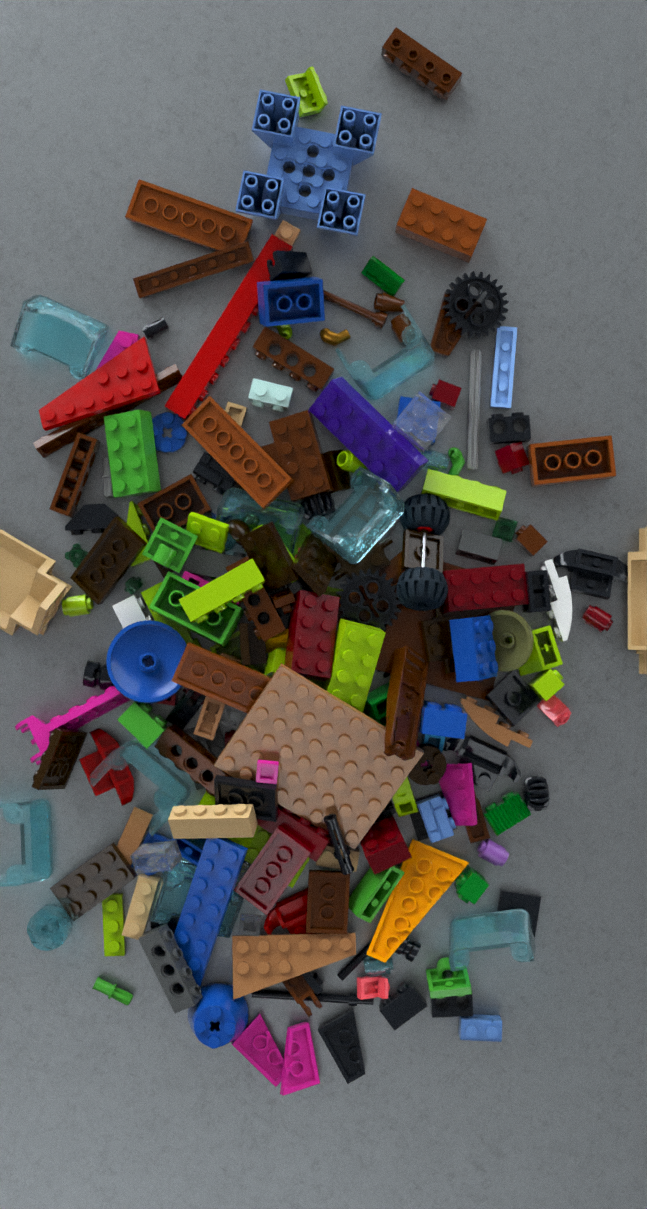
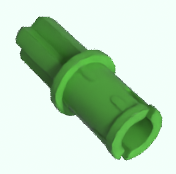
M100 977L97 978L92 988L109 996L108 999L113 998L125 1005H129L133 998V994L117 987L116 983L113 985Z

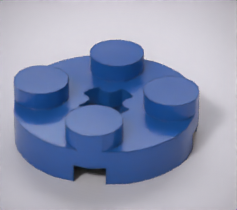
M171 412L158 414L152 419L157 451L175 453L184 447L188 431L182 426L184 421L181 417ZM165 428L173 430L171 438L168 436L164 438L162 436Z

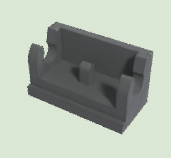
M463 528L455 554L494 565L498 560L503 539Z

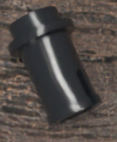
M164 317L149 325L144 324L145 327L142 328L147 339H153L154 335L169 329Z

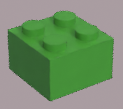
M134 702L117 720L146 748H149L167 729L168 726L166 724L168 722L162 715L158 714L157 716L151 711L153 707L149 703Z

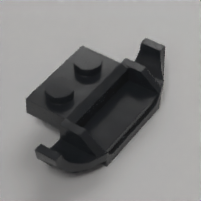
M579 548L578 550L561 553L553 559L555 568L564 567L568 568V571L571 572L569 584L571 592L608 600L611 594L612 582L621 580L628 585V566L620 561L618 557Z
M472 735L470 737L465 736L464 739L450 738L443 748L444 751L451 750L458 753L457 757L460 758L458 763H472L474 785L489 792L498 775L501 777L503 774L507 775L516 784L521 777V772L516 762L507 754V751Z

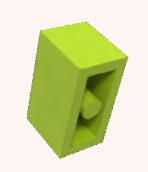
M556 669L541 671L527 683L538 697L544 701L550 699L565 685L561 681L564 678Z

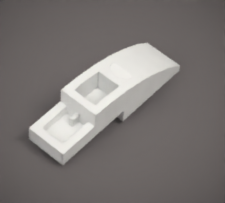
M550 559L541 562L542 567H540V570H547L549 596L554 598V601L550 602L551 611H546L548 618L553 620L555 627H552L555 638H559L560 641H566L572 621L571 591L567 576L558 577L553 560Z

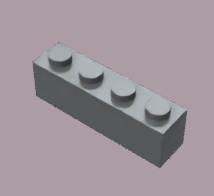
M194 544L181 571L218 578L227 573L225 567L245 558L246 554L234 552L233 555L225 554L226 550L221 554L216 551H207L205 547Z

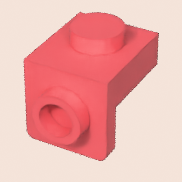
M555 695L547 701L542 700L537 705L538 709L557 727L565 724L570 718L571 711Z
M378 974L357 977L358 999L363 1000L376 997L388 999L390 985L387 978Z

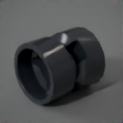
M88 660L83 675V686L92 688L99 686L102 690L114 686L107 671V664L101 666L100 662Z

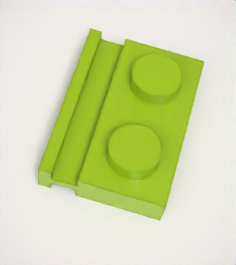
M191 512L188 515L186 530L199 536L195 544L222 554L225 551L229 524Z

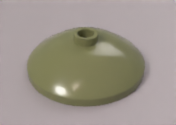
M499 610L488 614L493 622L492 634L496 644L495 659L498 663V671L509 672L522 667L528 661L533 650V634L529 624L522 616L509 610ZM509 636L512 638V643L508 641Z

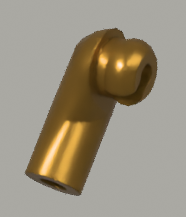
M323 328L320 331L321 340L332 346H336L351 338L347 329L339 333H334L328 328Z

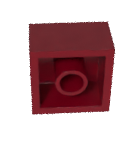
M393 816L373 824L360 842L374 875L412 858Z

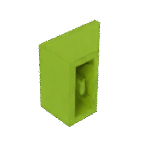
M551 625L531 630L534 641L533 650L528 661L518 668L520 676L544 671L563 664ZM509 637V642L512 643V638Z

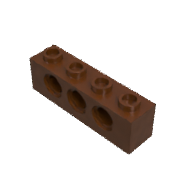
M264 327L252 346L256 357L263 361L265 359L271 361V365L279 371L284 369L289 372L290 378L297 382L302 380L307 384L306 387L315 393L317 390L322 393L334 374V368L268 327ZM277 346L281 349V352L278 355H272L270 349ZM290 357H295L298 359V363L290 366L287 364V360ZM309 367L315 370V374L310 377L304 374L305 369Z
M77 433L49 508L50 510L71 518L74 517L99 450L100 441Z
M247 556L225 568L229 572L250 559ZM264 586L255 593L249 591L244 594L245 598L239 601V603L244 602L247 608L244 610L248 621L253 620L256 626L253 630L258 640L263 639L266 642L287 631ZM251 595H258L260 597L258 605L251 606L249 604V597ZM261 613H267L270 616L267 624L259 623L258 617Z
M175 724L167 727L154 746L159 750L158 752L161 756L173 761L176 768L189 774L192 781L200 783L206 788L207 793L215 796L214 779L216 775L232 777L214 766L218 759ZM177 745L182 749L181 754L176 749ZM192 758L197 760V766L192 763ZM208 770L213 773V779L208 776Z

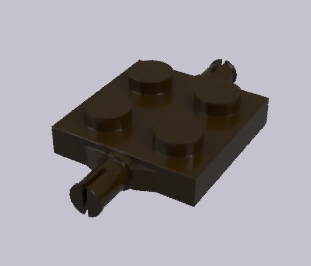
M366 530L335 551L334 554L341 565V568L333 573L335 581L344 575L353 579L352 572L359 576L360 569L367 574L368 568H371L372 574H374L377 569L381 571L391 563L384 553V548L393 543L392 539L389 540L390 536L388 535L378 542Z
M441 605L439 608L434 609L436 617L431 620L422 621L420 624L427 662H444L446 674L454 672L451 661L454 660L449 620L461 619V615L446 616L443 614Z

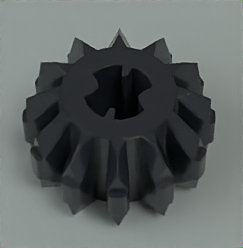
M330 493L316 494L300 502L302 514L307 520L319 519L335 511L334 499Z
M538 776L526 778L523 796L527 808L530 811L546 810L550 799L546 779Z

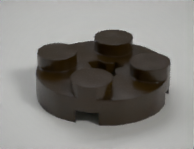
M432 744L418 745L419 748L424 750V754L408 776L419 785H435L446 771V758L438 747ZM429 760L430 767L423 769V766L420 764Z

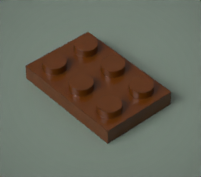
M309 870L306 933L347 934L350 874L344 875L341 871Z

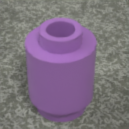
M490 839L482 840L477 848L478 856L495 866L499 865L502 867L509 856L506 848Z

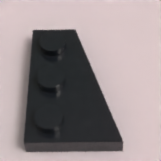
M352 1008L318 1028L320 1036L347 1084L365 1075L354 1010Z

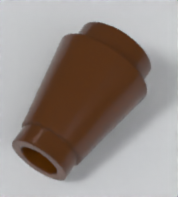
M384 292L381 294L376 293L374 309L378 310V312H403L405 301Z

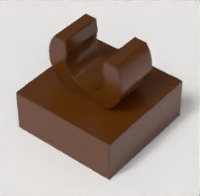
M290 588L270 595L275 608L281 607L284 614L292 612L290 603L295 602V598Z

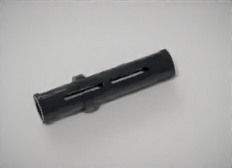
M329 814L324 817V822L334 848V857L339 862L342 874L347 875L354 871L349 856L350 850L346 847L336 814ZM334 829H335V831H336L338 840H336V837H335V834H334V831H333ZM340 848L342 849L345 859L342 858Z

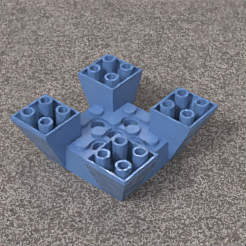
M260 89L252 132L272 149L267 175L243 170L235 211L277 220L281 214L317 220V228L358 236L366 194L348 191L352 166L374 155L382 113L341 105L336 134L298 127L300 97ZM311 152H315L318 155L316 157H310L308 154ZM287 168L294 169L292 173H286L284 170ZM306 172L314 173L312 177H306L304 174ZM332 176L334 179L326 181L324 177ZM303 191L310 193L307 197H303L300 194Z

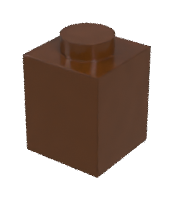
M531 524L527 527L523 525L515 532L517 537L514 541L530 557L534 556L548 542Z

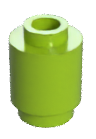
M350 450L341 451L337 457V465L342 470L360 475L367 468Z
M87 594L67 597L66 600H62V610L65 616L87 615L94 608L93 600Z

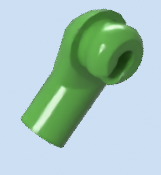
M452 447L448 451L452 462V467L448 474L459 475L465 460L461 450Z

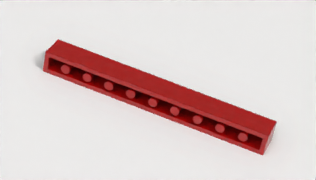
M273 234L268 239L165 404L167 410L185 421L197 409L196 407L199 402H203L209 393L207 389L210 384L214 385L219 378L218 372L220 368H225L228 364L230 352L238 348L241 342L240 336L242 333H247L252 324L250 320L253 316L259 314L257 282L270 281L267 260H272L274 266V251H293V246Z

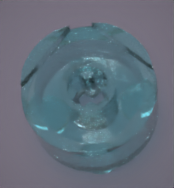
M45 905L28 922L27 934L31 943L37 949L43 951H50L60 947L71 934L72 919L63 907ZM48 924H50V925L52 926V929H53L52 931L48 930V929H49Z

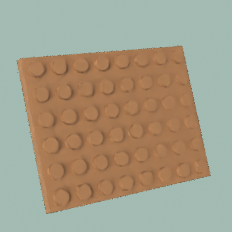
M281 663L216 760L214 766L234 778L256 781L258 760L279 761L277 779L278 804L299 817L311 821V824L314 826L322 827L326 830L324 817L329 814H336L345 844L356 849L420 760L424 750L416 746L414 758L407 761L402 760L396 755H385V726ZM334 829L333 831H334L335 837H336V839H338L337 834H336V831H335V829Z

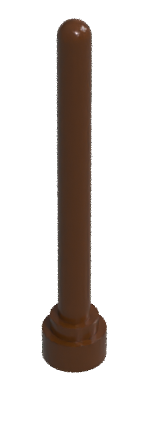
M323 290L325 300L372 320L371 323L379 329L383 328L388 314L381 311L380 313L377 311L374 313Z

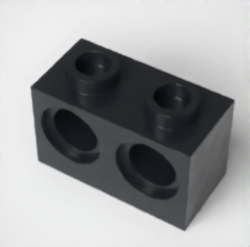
M523 412L512 413L508 417H504L503 414H493L486 421L488 445L517 443L521 441L529 442L531 440L529 415H524ZM514 423H521L523 425V432L515 431ZM500 424L503 427V433H496L493 426Z
M547 570L525 572L528 604L523 605V612L551 611Z
M472 994L465 995L467 998L463 1003L456 1002L458 996L446 997V1001L442 1004L436 1003V998L430 999L432 1018L473 1016Z

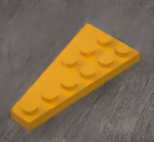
M412 839L408 848L412 858L402 863L401 869L405 874L388 898L366 955L386 963L467 867L469 862Z

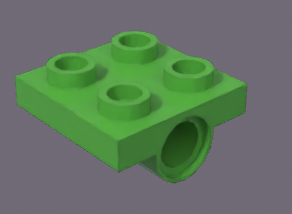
M160 518L142 555L180 573L199 536Z
M444 957L438 960L437 968L426 969L430 999H443L451 996L462 997L472 994L466 965L455 966L452 959Z

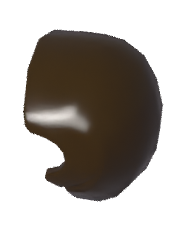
M231 519L226 522V524H229L228 533L242 546L238 537L251 530L244 521Z

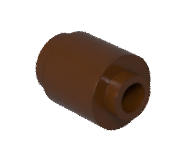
M400 314L391 320V328L400 344H406L407 346L417 340L418 332L409 317H406L405 314Z

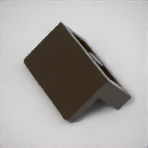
M343 449L323 453L334 491L328 492L330 494L353 488L349 472L342 470L337 465V457Z
M254 623L239 624L242 665L265 664L267 662L266 644L263 639L258 640L253 630L256 628Z

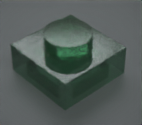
M499 517L496 521L492 537L512 542L518 521Z

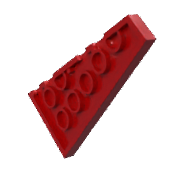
M142 337L39 409L43 429L48 431L161 394L146 338Z

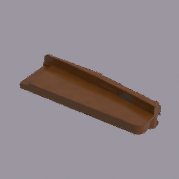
M408 646L399 648L394 653L387 693L384 751L385 755H396L404 761L413 759L415 756L430 663L427 662L426 658Z

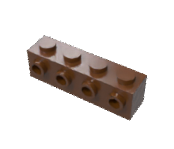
M397 27L382 46L381 56H383L387 63L399 67L403 74L415 78L420 86L428 87L440 99L448 100L461 81L462 72Z

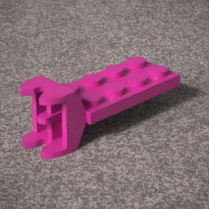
M111 686L104 691V694L92 696L86 700L87 703L70 708L65 715L53 717L48 724L32 715L19 722L15 728L16 730L21 729L22 733L31 731L34 737L31 740V744H37L40 752L32 756L30 761L31 763L36 762L37 765H41V756L47 750L50 743L49 737L55 728L78 729L127 703L130 699L123 696L114 686Z

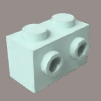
M253 378L248 398L253 406L261 408L268 406L272 407L274 411L283 413L284 410L289 411L293 388Z

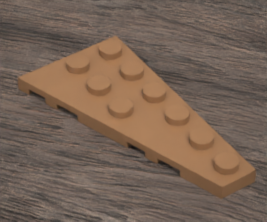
M356 933L233 935V1000L356 955Z

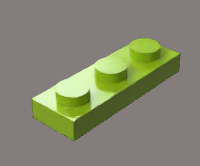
M113 893L102 901L105 957L125 956L126 954L125 936H122L125 924L123 893Z

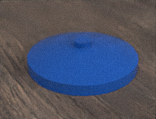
M148 620L128 625L115 636L108 649L106 664L111 682L123 696L135 702L157 703L170 698L182 687V685L171 680L187 646L186 642L175 629L162 622Z

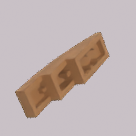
M223 652L220 655L240 664L241 658ZM206 696L193 734L213 740L226 704Z
M134 807L117 844V848L130 866L138 853V849L153 817V814L138 807Z

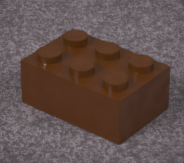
M192 474L137 503L153 532L160 518L184 528L187 526L188 515L191 512L203 516L213 512Z

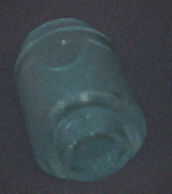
M428 449V451L422 450V455L429 460L423 467L424 469L439 472L447 471L450 459L446 458V453Z
M368 956V959H363L366 976L390 975V970H394L392 957L386 963L371 956Z

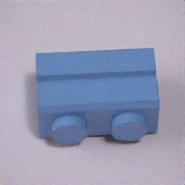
M437 794L416 802L431 843L454 835L453 829H456L453 818H448L446 813L449 807L445 797L441 799V796Z
M473 1014V1016H460L458 1023L460 1040L501 1042L502 1019L500 1015Z

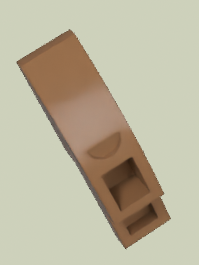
M468 696L466 699L460 698L459 702L469 718L487 735L507 747L511 740L528 748L531 747L533 741L528 738L529 734L518 730L516 733L510 730V725L502 721L497 724L499 715L495 714L496 709L487 705L482 708L476 705L477 700Z

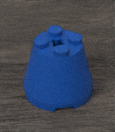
M209 983L200 988L203 996L202 999L195 1006L188 1008V1022L198 1040L204 1045L215 1049L233 1042L242 1034L248 1023L249 1009L245 996L233 1000V985Z

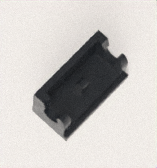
M276 250L273 252L275 265L273 266L272 260H267L270 281L306 278L313 273L306 252Z

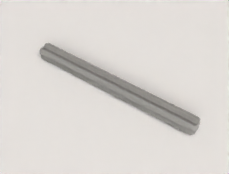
M476 349L470 352L468 470H477L479 460L482 351Z

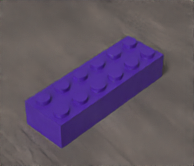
M342 376L331 380L308 409L394 494L404 490L429 461Z

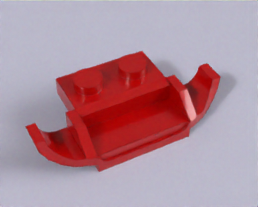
M99 728L89 732L97 751L80 758L79 762L95 797L114 788L121 806L130 803L134 792V778L118 742Z
M308 888L276 903V906L269 912L264 923L267 935H271L272 931L280 925L283 929L287 927L290 934H310L306 933Z

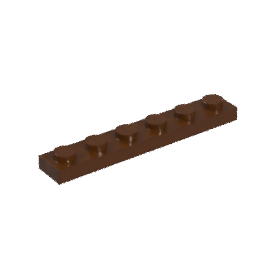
M249 241L133 278L138 296L142 299L255 262Z

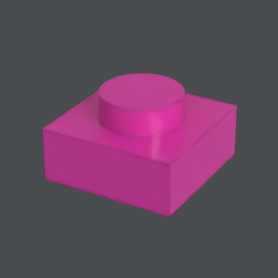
M258 760L256 782L277 784L279 761Z

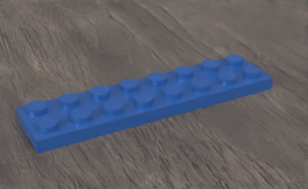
M206 838L174 933V939L182 950L183 957L191 968L192 975L199 987L201 986L248 848L227 838Z

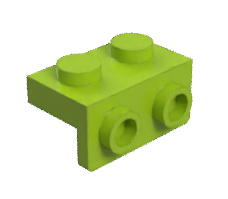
M313 66L309 67L305 73L290 75L285 79L291 96L301 98L300 117L321 113L328 104L327 96L321 87L319 76L316 74Z

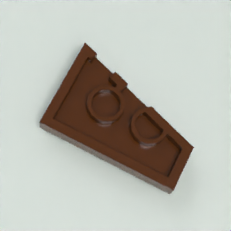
M442 301L428 352L448 357L462 336H460V329L455 332L453 331L454 324L448 325L451 319L444 318L448 311L442 310V307L447 305V303ZM476 301L463 318L467 319L480 302ZM457 302V308L465 311V305L462 302Z

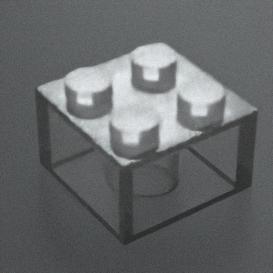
M419 391L394 421L392 428L424 453L452 417Z

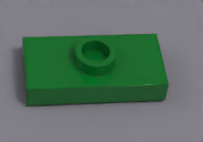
M375 256L369 259L361 272L392 296L397 294L405 281Z

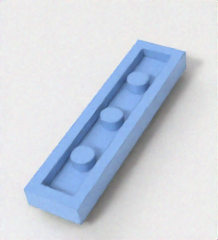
M501 326L496 328L490 408L511 409L517 327Z

